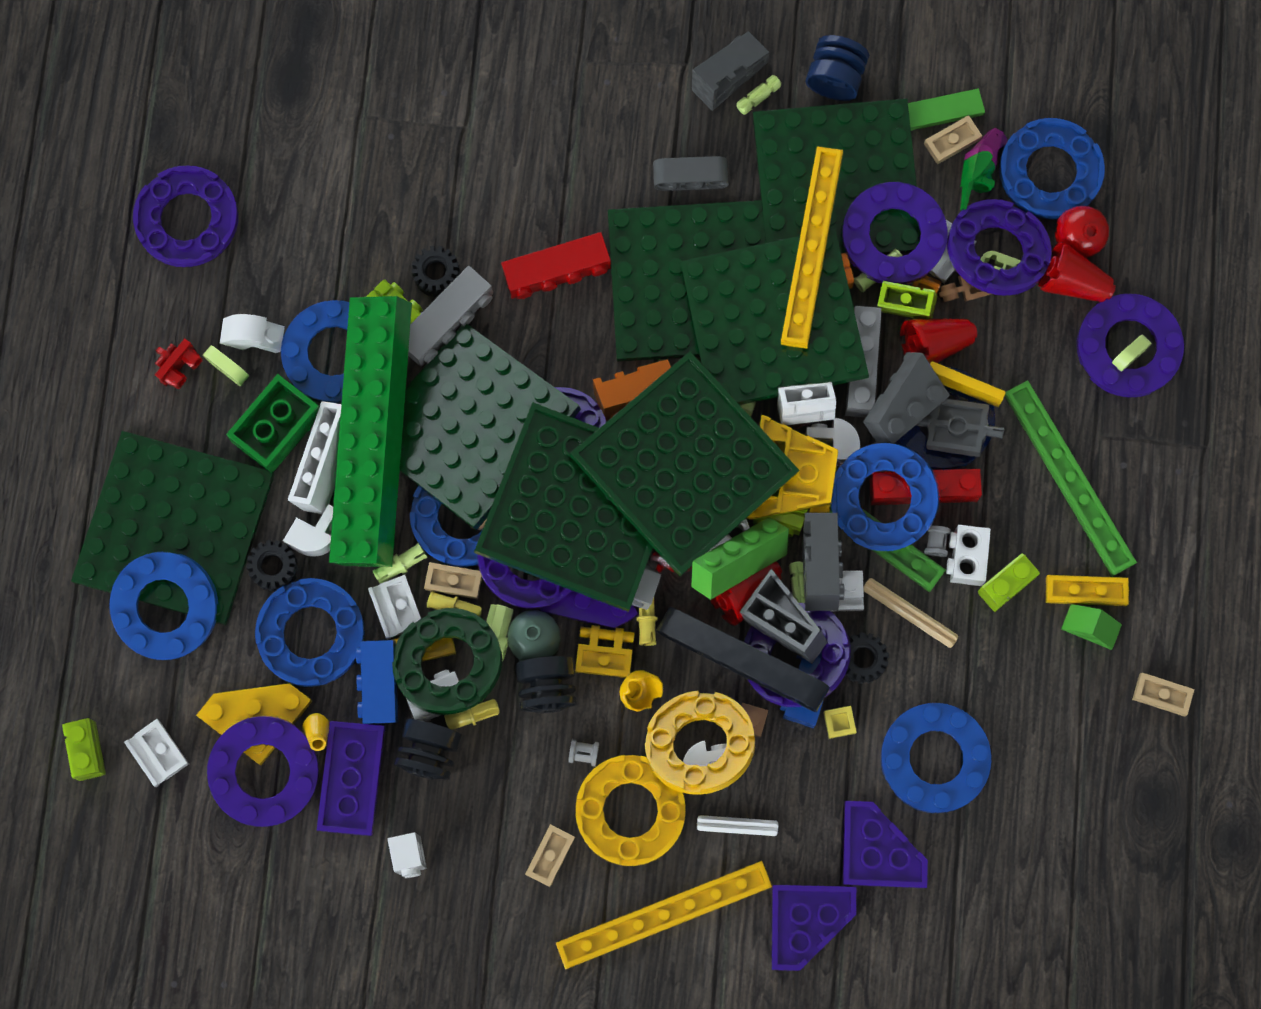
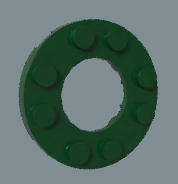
M438 609L428 612L427 616L417 622H412L403 631L394 649L393 674L399 689L414 706L433 714H456L476 706L493 690L501 673L502 651L495 633L489 624L478 615L463 609ZM443 638H457L466 642L474 654V664L470 674L453 686L433 684L424 676L422 671V658L427 648Z

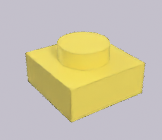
M851 706L823 712L829 739L857 733Z

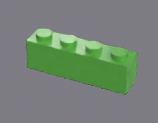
M768 517L693 560L691 587L710 600L786 556L789 529Z

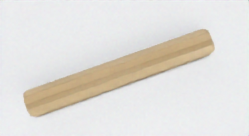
M873 578L868 579L863 587L865 593L947 647L951 648L954 646L959 637L956 633Z

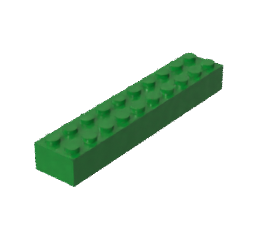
M398 296L350 298L329 563L362 567H392L412 311V303Z

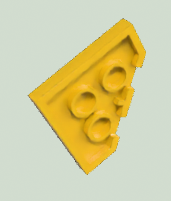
M290 683L213 694L196 716L222 735L234 724L255 716H273L295 724L312 700ZM260 744L250 747L244 753L256 763L262 765L275 747Z

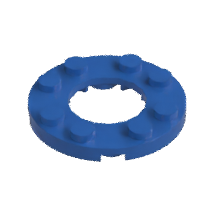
M1043 118L1029 122L1013 134L1004 147L999 164L1002 186L1011 201L1026 213L1029 211L1034 216L1044 219H1058L1066 210L1072 207L1088 206L1098 194L1105 173L1104 158L1099 145L1095 144L1086 134L1087 131L1064 119ZM1054 146L1070 154L1076 164L1077 171L1072 185L1061 192L1054 193L1038 189L1027 176L1026 169L1028 158L1034 151L1042 147Z
M324 301L306 308L293 319L282 340L281 359L290 382L303 394L318 402L342 403L344 373L333 376L320 373L309 361L308 349L316 334L326 328L339 327L347 330L349 302Z
M894 443L868 445L852 453L838 468L835 474L832 494V512L838 513L839 527L855 543L876 551L898 550L919 540L933 524L939 507L938 482L929 464L912 449ZM882 470L893 471L902 476L909 485L912 496L910 508L906 514L896 522L887 524L876 522L868 517L861 508L859 500L860 488L865 479L874 472Z
M418 486L413 495L410 523L419 545L430 556L444 564L457 567L478 565L477 554L474 553L481 532L469 539H456L449 536L442 529L439 522L441 503Z
M163 551L154 552L133 560L120 572L114 582L110 595V615L117 634L133 651L151 659L172 660L195 651L208 639L216 624L218 596L210 576L196 561L182 554ZM155 580H168L176 583L183 589L188 598L189 611L186 620L179 628L171 632H159L151 629L143 622L138 611L141 591L147 584Z
M315 578L300 579L277 589L262 606L255 627L256 644L265 665L282 680L305 687L324 685L344 675L356 662V648L360 647V641H364L365 634L362 614L353 598L338 585ZM307 607L321 608L329 613L335 621L337 630L335 643L330 650L322 656L312 659L301 658L292 653L286 645L284 637L286 623L292 614Z
M927 703L907 710L890 726L882 743L881 767L885 780H887L895 795L905 804L927 813H947L965 806L981 792L987 782L991 769V749L983 729L968 713L948 704ZM929 731H941L951 735L957 741L963 753V765L959 774L952 781L944 784H930L921 780L913 772L910 764V749L913 742L920 735Z

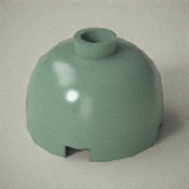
M528 610L517 615L510 623L507 633L508 646L513 655L520 661L553 656L558 651L561 642L560 628L555 619L546 612L539 610Z

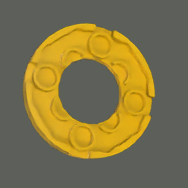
M692 691L678 695L658 709L647 727L645 751L652 771L668 787L687 794H709L733 784L747 770L755 751L754 729L747 712L738 702L717 692L710 694ZM707 720L714 722L723 729L727 736V746L724 753L717 761L707 766L687 765L674 752V740L677 733L685 725L693 721Z
M621 755L602 762L587 775L577 795L576 821L585 843L601 858L622 866L644 865L662 857L673 847L679 838L685 821V799L683 792L668 787L654 774L647 757ZM633 783L645 787L652 793L657 802L658 814L656 822L648 832L639 837L627 838L619 836L609 828L604 819L603 808L605 800L612 790L620 785Z

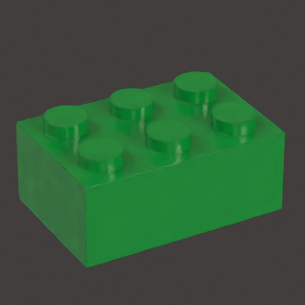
M277 374L226 435L234 445L269 472H274L314 425L319 405Z

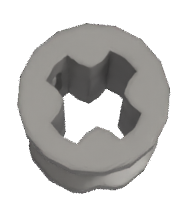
M931 526L927 531L929 533L928 544L924 554L947 557V535L951 533V529L943 526Z
M572 738L569 763L579 761L591 763V766L596 767L599 742L594 744L581 743Z

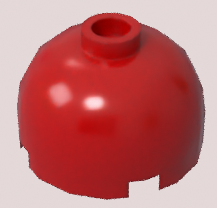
M1075 206L1066 210L1058 218L1057 232H1055L1057 243H1067L1085 258L1099 253L1106 246L1109 238V224L1106 217L1099 210L1089 206Z

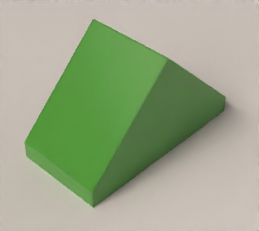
M1071 604L1061 630L1112 650L1122 624L1101 609Z

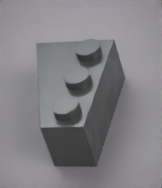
M749 31L742 36H737L725 48L692 69V91L713 111L768 63L769 51Z
M906 352L902 365L897 373H893L889 386L884 394H880L863 421L877 443H895L950 396L923 353Z
M805 513L802 539L805 611H838L839 600H844V584H840L839 578H843V562H839L842 544L841 541H838V513Z
M772 569L740 611L750 626L811 664L828 643L818 626Z

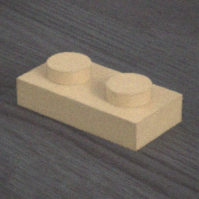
M968 115L924 141V145L938 165L980 141L982 134Z
M429 562L424 589L426 591L478 599L482 576L480 571Z
M1140 673L1132 700L1185 717L1188 715L1195 689Z
M550 824L525 875L551 887L575 837Z

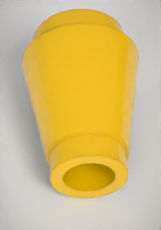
M319 713L309 715L303 723V731L310 748L314 751H321L326 747L330 722L324 715Z

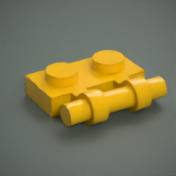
M592 625L591 628L581 627L580 637L590 638L589 645L578 644L575 671L578 673L626 678L630 674L632 650L622 649L623 642L634 643L635 632H626L623 628H616V630L600 629V626ZM599 639L614 641V648L598 646Z

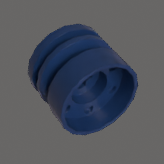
M828 35L819 38L813 55L814 61L811 62L805 80L806 85L813 92L833 100L849 101L856 98L862 80L860 75L864 73L865 65L870 56L868 50L858 42L842 36Z

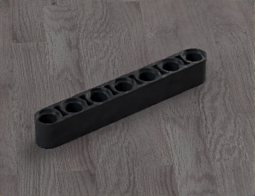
M668 608L656 629L663 637L813 712L818 711L830 689L821 680L675 608Z

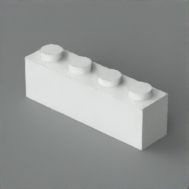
M321 401L288 497V501L303 511L323 514L330 503L336 480L341 404Z

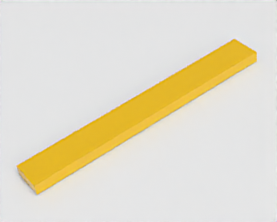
M818 146L816 149L781 345L808 349L843 157V150Z
M760 861L556 942V946L565 969H568L769 889L772 885L763 862Z

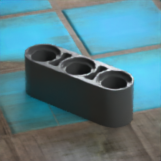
M721 156L657 159L653 162L654 188L660 191L725 188L729 185L728 160Z

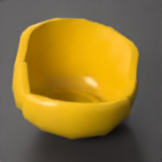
M644 670L633 671L624 679L620 686V699L626 708L639 712L646 708H652V701L655 698H661L663 695V683L658 676Z

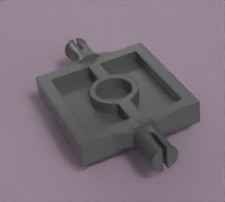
M952 399L944 400L931 412L929 417H924L915 425L928 427V450L980 457L982 445L987 436L1003 439L1004 427L988 425V404Z

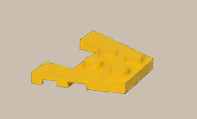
M761 415L760 428L774 443L786 444L784 454L800 471L779 489L778 497L771 496L749 515L747 519H757L830 505L832 502L838 449L808 435L805 436L787 425L771 420V418L765 415Z

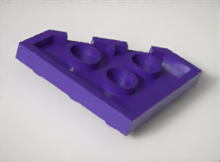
M571 591L563 599L552 605L539 608L540 611L550 615L554 614L615 630L638 616L633 605H631L629 612L575 591Z
M845 801L843 885L927 888L928 860L908 841V838L894 823L881 812L874 802Z
M772 885L771 970L800 971L856 916V887Z

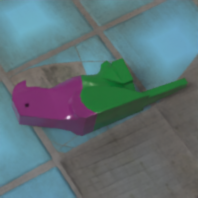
M997 128L988 131L965 154L960 187H962L961 211L967 209L971 189L978 193H985L995 187L992 174L997 165L998 150L1002 147L1004 148L1008 142L1004 132Z

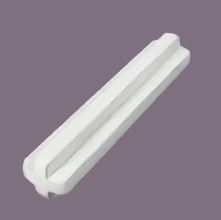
M703 815L697 818V830L767 836H776L778 834L779 824L775 820Z

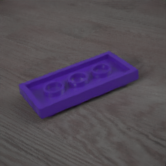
M330 721L317 831L373 836L385 726Z

